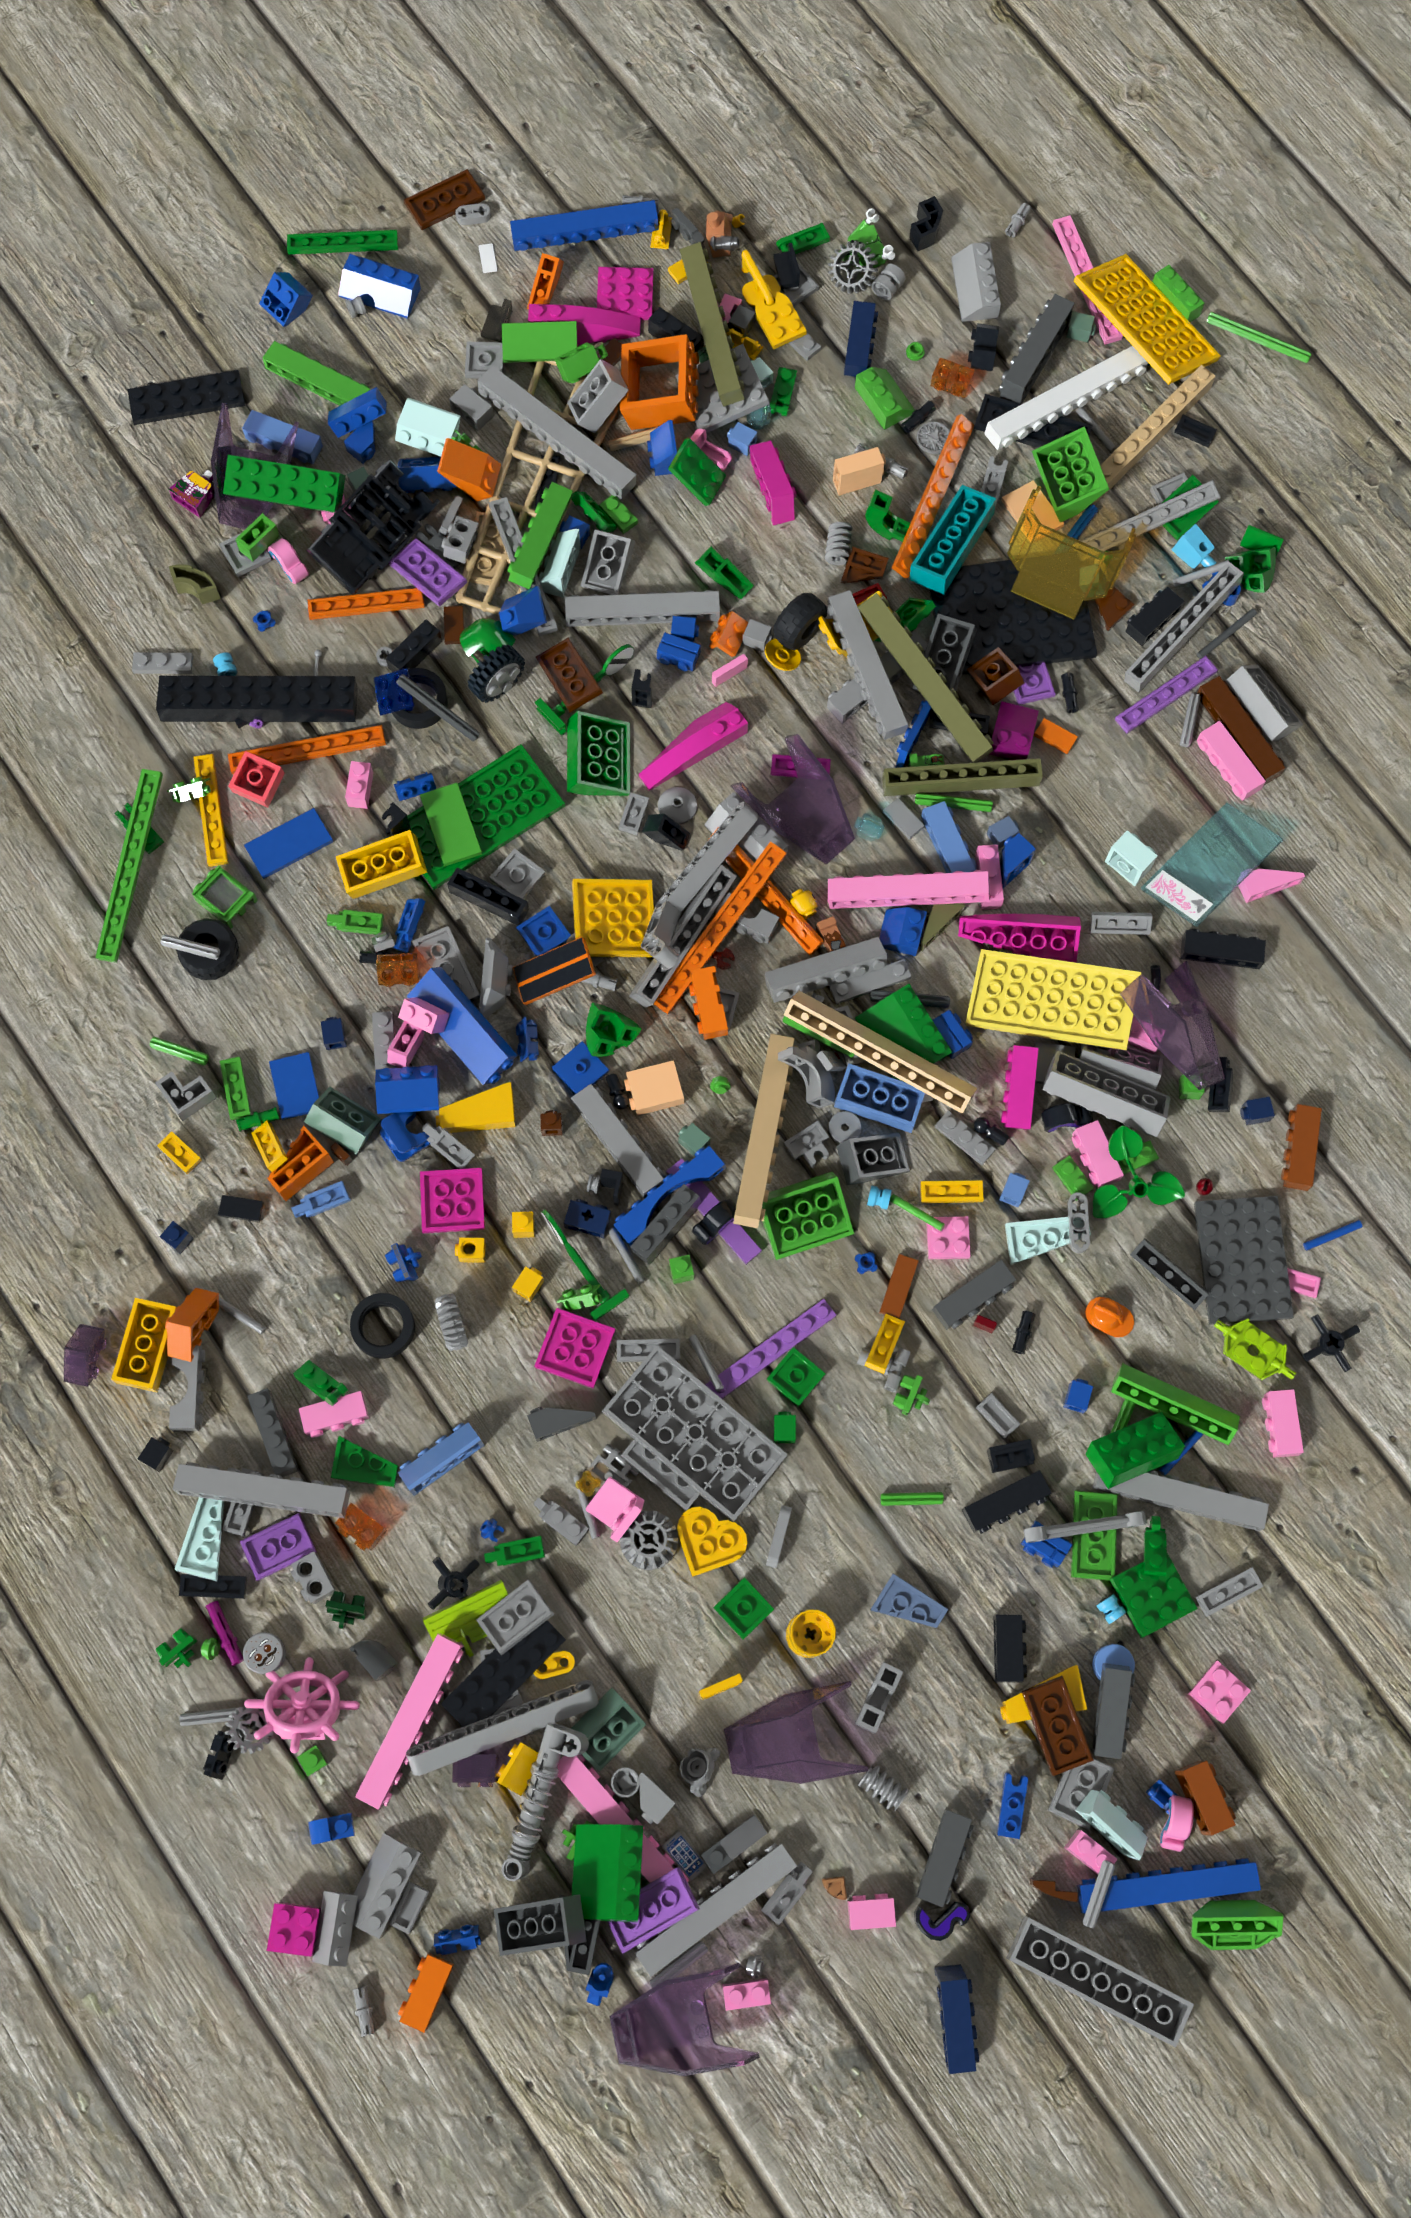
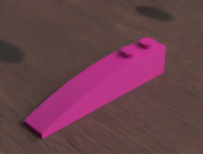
M529 304L528 323L576 321L577 346L586 342L589 344L595 342L606 343L607 340L613 338L622 340L640 336L641 318L585 306Z
M728 702L721 704L694 720L639 773V777L649 791L747 734L748 722L737 707Z
M1045 914L960 916L958 936L982 944L987 943L998 949L1010 950L1018 955L1023 954L1077 963L1081 922L1080 917Z

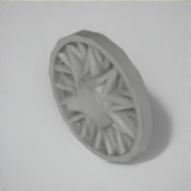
M931 421L919 428L916 441L923 451L930 454L941 453L950 431L944 424Z

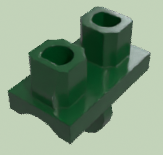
M334 1591L331 1599L326 1601L327 1613L333 1614L332 1621L339 1622V1629H344L346 1623L354 1625L355 1618L365 1620L364 1596L354 1595L350 1605L344 1603L345 1593Z

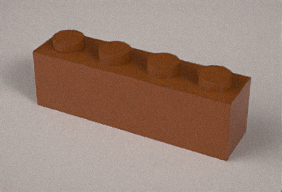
M1297 1104L1289 1112L1288 1122H1291V1125L1286 1133V1141L1289 1142L1288 1149H1285L1283 1157L1286 1161V1167L1283 1168L1281 1180H1284L1283 1187L1308 1191L1313 1186L1322 1108Z

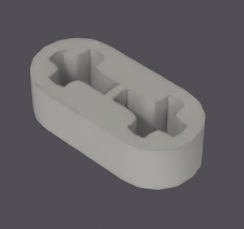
M482 203L463 205L456 209V220L461 225L486 223L491 217L489 206Z

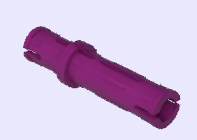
M219 1601L209 1603L205 1608L222 1642L221 1647L225 1649L231 1666H235L244 1661L237 1645L238 1639L233 1636Z

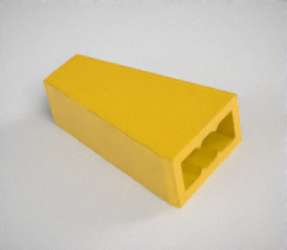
M511 1082L439 1108V1115H436V1127L440 1126L449 1133L515 1127Z
M1078 1665L1071 1666L1036 1684L1039 1685L1063 1676L1076 1712L1087 1710ZM1022 1693L1002 1702L1003 1706L1000 1707L1003 1720H1006L1007 1724L1031 1720Z

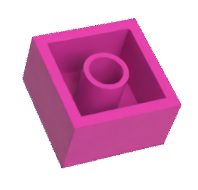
M281 1902L274 1903L266 1951L312 1957L321 1908Z

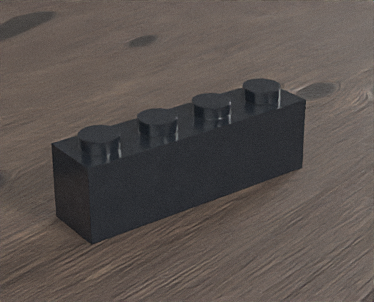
M460 868L455 869L447 883L449 893L517 926L522 923L529 911L528 901Z
M1189 929L1182 936L1180 959L1260 970L1265 960L1266 940H1260L1258 937L1244 938L1237 934L1221 935L1216 931L1206 933L1200 932L1198 929Z
M1039 1470L964 1507L962 1512L973 1533L979 1531L982 1534L992 1529L991 1524L997 1521L999 1525L1011 1519L1009 1515L1015 1512L1018 1515L1030 1510L1028 1506L1033 1503L1039 1506L1047 1502V1496L1052 1494Z

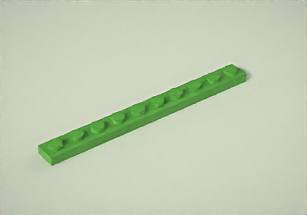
M142 769L97 948L95 958L98 960L114 963L118 961L163 774L159 771Z

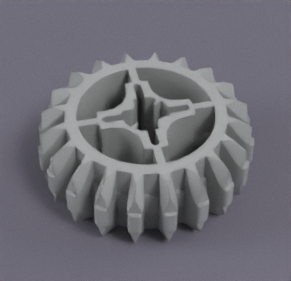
M848 241L847 248L844 244H841V251L838 249L834 250L837 256H830L834 263L828 264V266L833 267V270L828 272L829 274H834L831 281H837L835 287L841 286L842 292H845L847 289V292L851 294L854 289L855 293H859V287L862 291H865L866 287L864 284L872 285L869 279L875 280L876 277L872 275V272H878V269L873 268V265L878 264V262L872 261L876 255L874 253L869 254L871 252L870 247L865 249V244L861 243L859 246L858 241H854L852 246V243ZM852 252L849 260L846 263H841L842 259ZM858 252L864 257L866 266H862L859 263ZM856 265V267H860L861 269L850 270V268H846L845 266ZM840 269L846 271L848 283L842 278ZM860 272H865L862 279L854 283L857 275Z
M453 1293L441 1295V1297L436 1298L435 1305L446 1346L450 1351L460 1350L463 1347H467L468 1340L456 1296Z

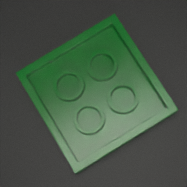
M1168 1553L1166 1576L1144 1574V1562L1110 1579L1140 1638L1198 1609Z

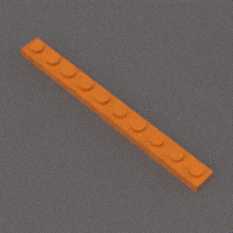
M962 414L956 416L892 565V569L905 579L910 577L911 564L925 543L974 428V424Z
M770 841L678 965L653 1005L667 1015L671 1012L688 989V985L691 984V970L701 969L706 965L786 857L787 852Z

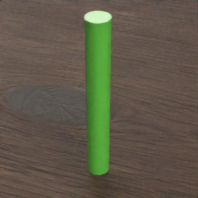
M891 1195L890 1201L939 1231L944 1229L945 1224L897 1195Z

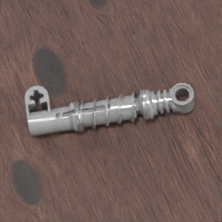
M547 1723L537 1759L532 1763L530 1769L532 1776L531 1779L527 1780L528 1790L523 1793L525 1800L520 1804L521 1814L516 1816L517 1821L521 1825L513 1827L512 1848H510L507 1860L502 1865V1874L508 1881H516L529 1874L531 1867L529 1858H531V1853L533 1852L532 1847L540 1839L538 1832L542 1831L540 1825L541 1821L545 1820V1817H543L545 1808L549 1807L546 1804L548 1797L552 1796L550 1793L552 1784H556L553 1780L558 1777L559 1770L557 1767L560 1756L562 1754L567 1757H574L584 1754L589 1746L588 1738L585 1734L556 1723ZM565 1741H574V1744L564 1745ZM514 1863H516L519 1867L518 1873L514 1871Z

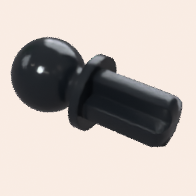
M613 1073L606 1076V1081L611 1091L609 1094L610 1096H615L613 1099L614 1106L619 1110L627 1108L629 1098L627 1095L622 1094L625 1088L621 1086L617 1074Z
M979 1117L974 1121V1129L978 1133L986 1132L987 1139L991 1138L1002 1146L1009 1139V1136L998 1129L996 1124L991 1127L987 1118Z

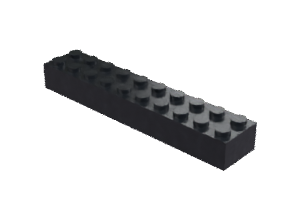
M159 676L156 710L161 722H253L255 719L262 720L263 722H356L358 688L355 676Z

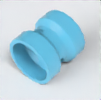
M220 653L213 658V663L218 668V676H236L238 671L233 664V658L230 653Z
M871 1185L867 1205L872 1207L877 1205L881 1209L887 1210L892 1190L886 1188L881 1190L877 1186Z
M1112 1594L1096 1605L1099 1611L1105 1614L1108 1624L1126 1613L1124 1607L1117 1603L1118 1599L1115 1594Z

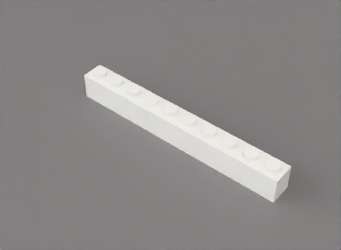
M1131 346L988 422L984 434L997 450L1009 447L1014 441L1021 440L1029 433L1040 430L1044 425L1055 422L1059 417L1070 414L1072 410L1083 407L1092 399L1096 400L1107 391H1113L1120 384H1126L1135 376H1141L1145 373L1148 362Z

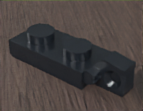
M1219 1057L1218 1068H1214V1071H1211L1208 1100L1209 1112H1230L1234 1074L1233 1069L1230 1068V1060L1227 1057Z

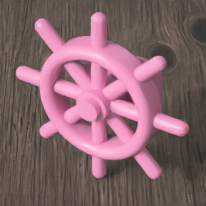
M308 1657L305 1660L303 1671L292 1672L283 1677H280L275 1671L266 1673V1676L273 1684L268 1689L265 1699H247L244 1702L246 1708H264L267 1724L254 1733L255 1739L260 1740L271 1731H274L281 1736V1739H292L290 1745L292 1753L299 1751L300 1741L304 1739L325 1740L327 1735L333 1741H337L339 1733L332 1725L337 1720L340 1710H357L360 1707L358 1701H340L337 1685L349 1677L348 1671L343 1670L330 1679L322 1673L312 1671L314 1660ZM301 1686L300 1691L295 1692L292 1689L294 1687ZM310 1686L318 1687L312 1693H309ZM284 1693L290 1700H278V1698ZM326 1693L330 1697V1700H317ZM274 1709H282L281 1714L276 1716Z

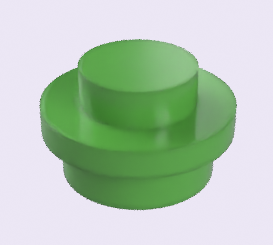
M918 342L911 343L906 349L907 357L913 361L921 360L925 353L924 347Z
M715 1077L712 1079L710 1089L717 1094H724L730 1089V1082H728L726 1077Z
M216 1638L205 1639L201 1647V1655L206 1657L207 1660H213L220 1652V1644Z

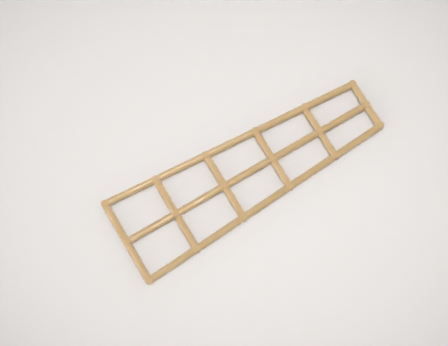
M555 361L537 362L527 390L532 396L535 393L544 364L548 363L557 366ZM588 375L580 377L581 379L575 383L569 399ZM620 402L604 421L603 425L596 431L598 434L594 443L599 447L620 408ZM568 403L563 413L551 409L568 423L580 426L577 424L574 416L570 415L571 410ZM517 420L499 471L493 497L490 498L489 502L501 499L498 497L512 457L540 466L524 506L508 501L511 509L520 513L517 525L521 532L527 516L536 517L537 515L535 510L531 509V506L547 469L574 477L575 480L570 487L573 493L578 490L586 474L581 472V470L577 471L551 462L555 451L550 445L544 459L515 450L523 427ZM570 500V503H569V505H568V507H567V509H566V511H565V514H566V512H567V510H568V508H569V506H570L572 500ZM488 503L463 575L467 580V584L457 592L456 602L481 609L483 612L499 615L501 608L490 603L507 563L510 564L511 562L506 550H504V553L482 547L492 517ZM479 554L500 561L483 602L464 596ZM519 588L517 594L522 593L521 588Z

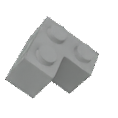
M173 1072L155 1082L182 1121L216 1099V1096L201 1075L184 1087Z

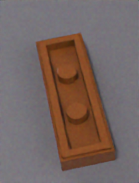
M901 1254L898 1255L879 1312L880 1314H888L898 1319L900 1318L919 1260Z

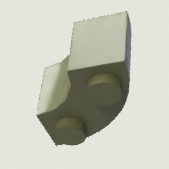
M178 564L169 566L178 594H192L200 600L202 605L221 599L215 583L206 572L195 569L191 565Z

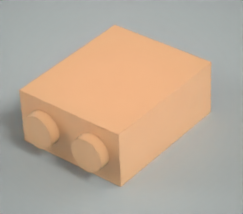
M878 447L835 459L833 482L838 495L881 483L886 460Z
M674 1060L626 1072L627 1079L623 1081L626 1092L630 1091L632 1098H629L631 1110H635L637 1116L684 1104V1096Z

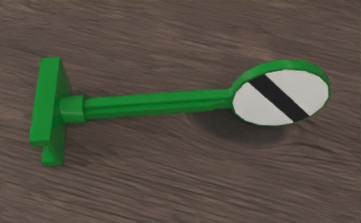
M626 644L615 650L606 660L603 669L593 675L596 682H600L605 675H613L622 669L631 659L634 648L630 644ZM541 698L534 702L537 706L536 709L561 736L567 733L566 724L560 719L565 710H567L563 701L551 709Z
M545 1209L542 1210L541 1214L557 1239L565 1246L568 1255L587 1282L592 1286L598 1285L599 1282L575 1248L568 1243L555 1220ZM600 1285L596 1291L602 1296V1301L590 1313V1316L594 1321H597L628 1299L629 1294L623 1289L610 1296L607 1290L604 1291Z

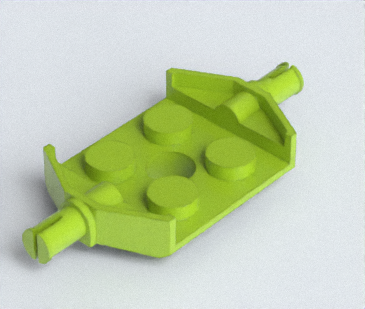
M1248 1318L1232 1327L1226 1325L1220 1319L1216 1321L1214 1327L1224 1333V1355L1260 1380H1264L1276 1373H1283L1291 1380L1295 1377L1297 1372H1294L1285 1364L1286 1344L1282 1345L1248 1322L1250 1320ZM1250 1345L1257 1347V1356L1249 1354L1248 1347Z

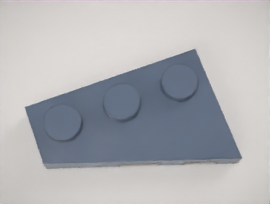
M893 1573L870 1611L937 1628L948 1609Z

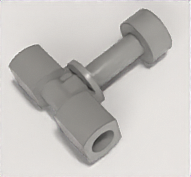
M862 1348L857 1364L865 1365L870 1350ZM899 1348L895 1359L889 1360L885 1375L888 1378L884 1389L896 1393L901 1380L900 1374L902 1368H905L910 1351Z

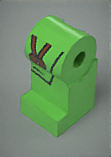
M917 753L909 754L907 761L908 767L945 765L944 756L941 754L917 756Z

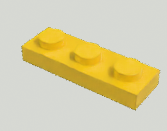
M267 1120L251 1133L266 1167L271 1172L288 1160L272 1124Z
M983 1180L920 1182L921 1203H976L984 1201Z
M885 1314L864 1366L880 1373H885L905 1321Z

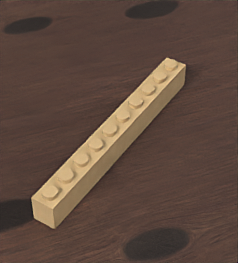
M1201 365L1100 465L1109 490L1181 419L1182 415H1185L1211 389L1216 377L1213 373ZM1105 492L1092 504L1095 505L1107 492Z
M800 990L791 998L784 1013V1016L962 1114L977 1090L975 1086Z
M770 1034L733 1224L758 1228L759 1221L764 1222L766 1209H762L763 1202L767 1203L769 1196L766 1184H771L773 1172H770L769 1169L770 1165H775L776 1153H773V1148H778L780 1135H776L777 1129L782 1128L783 1117H780V1112L785 1111L787 1099H783L784 1093L789 1092L790 1081H787V1076H792L793 1071L792 1066L778 1060V1053L786 1050L788 1047H797L793 1046L794 1038Z

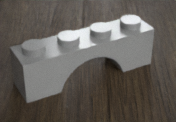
M201 1345L195 1346L192 1351L194 1355L192 1362L172 1357V1365L176 1369L183 1371L188 1380V1389L185 1397L178 1404L170 1407L169 1429L173 1432L199 1431V1425H202L203 1422L200 1404H203L204 1401L201 1383H204L205 1379L204 1370H202V1362H205V1350H202Z

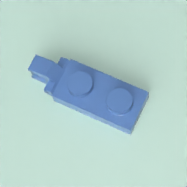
M343 1181L305 1195L300 1200L301 1204L291 1209L295 1218L306 1215L308 1218L351 1200Z

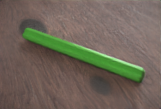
M1210 312L1207 318V323L1304 363H1307L1311 357V352L1214 312Z

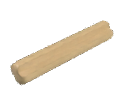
M658 427L609 440L610 451H616L650 440V432Z

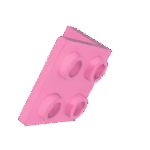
M608 1477L587 1505L586 1511L612 1529L610 1538L618 1542L642 1511L645 1500L612 1477Z

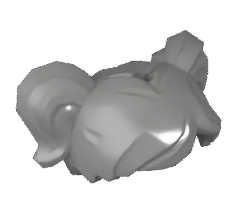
M698 1748L688 1751V1755L680 1762L681 1777L691 1784L690 1791L697 1797L703 1796L706 1792V1783L710 1780L715 1768L714 1762L720 1756L718 1748H710L707 1751Z

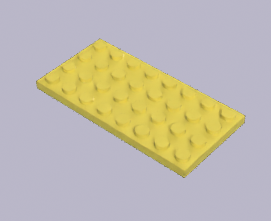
M981 949L965 1024L970 1027L1127 1050L1141 972Z

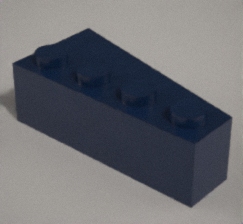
M961 1964L934 1967L935 1976H937L940 1987H937V1995L940 2007H942V2010H940L942 2029L945 2031V2033H942L948 2073L976 2071V2063L979 2062L978 2048H974L973 2041L977 2039L976 2026L972 2025L971 2017L975 2016L974 2004L969 2000V1994L973 1993L971 1979H967Z

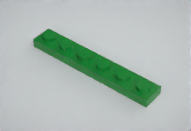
M397 230L287 234L288 255L398 250Z

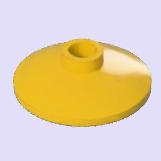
M776 638L769 641L765 646L766 658L774 667L783 671H792L799 666L801 655L798 649L789 650Z

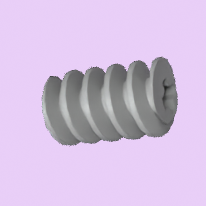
M834 522L829 526L825 560L829 564L844 565L847 563L846 559L849 557L848 551H850L849 544L851 543L850 538L852 535L850 532L852 531L851 524Z
M871 1765L858 1783V1786L860 1787L866 1783L865 1791L868 1792L873 1789L872 1797L875 1798L881 1795L879 1803L882 1804L887 1800L886 1808L890 1809L894 1806L895 1812L907 1796L909 1790L905 1788L900 1791L901 1783L893 1786V1777L886 1780L887 1772L884 1771L879 1774L880 1766L872 1769Z

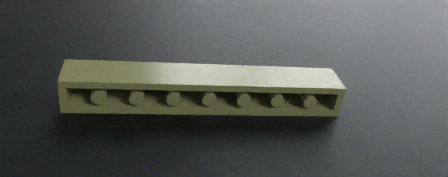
M1041 758L887 768L883 771L882 783L884 796H898L916 793L928 794L1040 786L1043 774Z

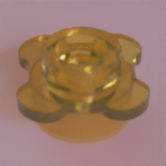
M584 1471L582 1478L576 1481L575 1486L585 1493L586 1496L590 1497L594 1494L595 1488L601 1485V1481L599 1478H594L590 1471Z

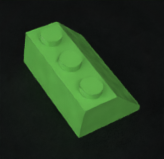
M871 367L856 375V391L884 430L910 417L912 412L915 411L886 369Z

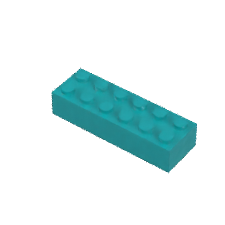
M962 485L911 564L910 581L945 594L995 514L996 498Z

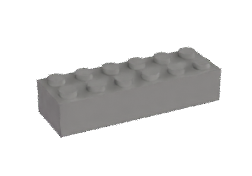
M1058 1050L1047 1069L1042 1089L1050 1095H1056L1070 1103L1078 1104L1089 1111H1095L1108 1119L1117 1120L1125 1126L1136 1128L1147 1135L1155 1137L1158 1136L1167 1120L1171 1098Z

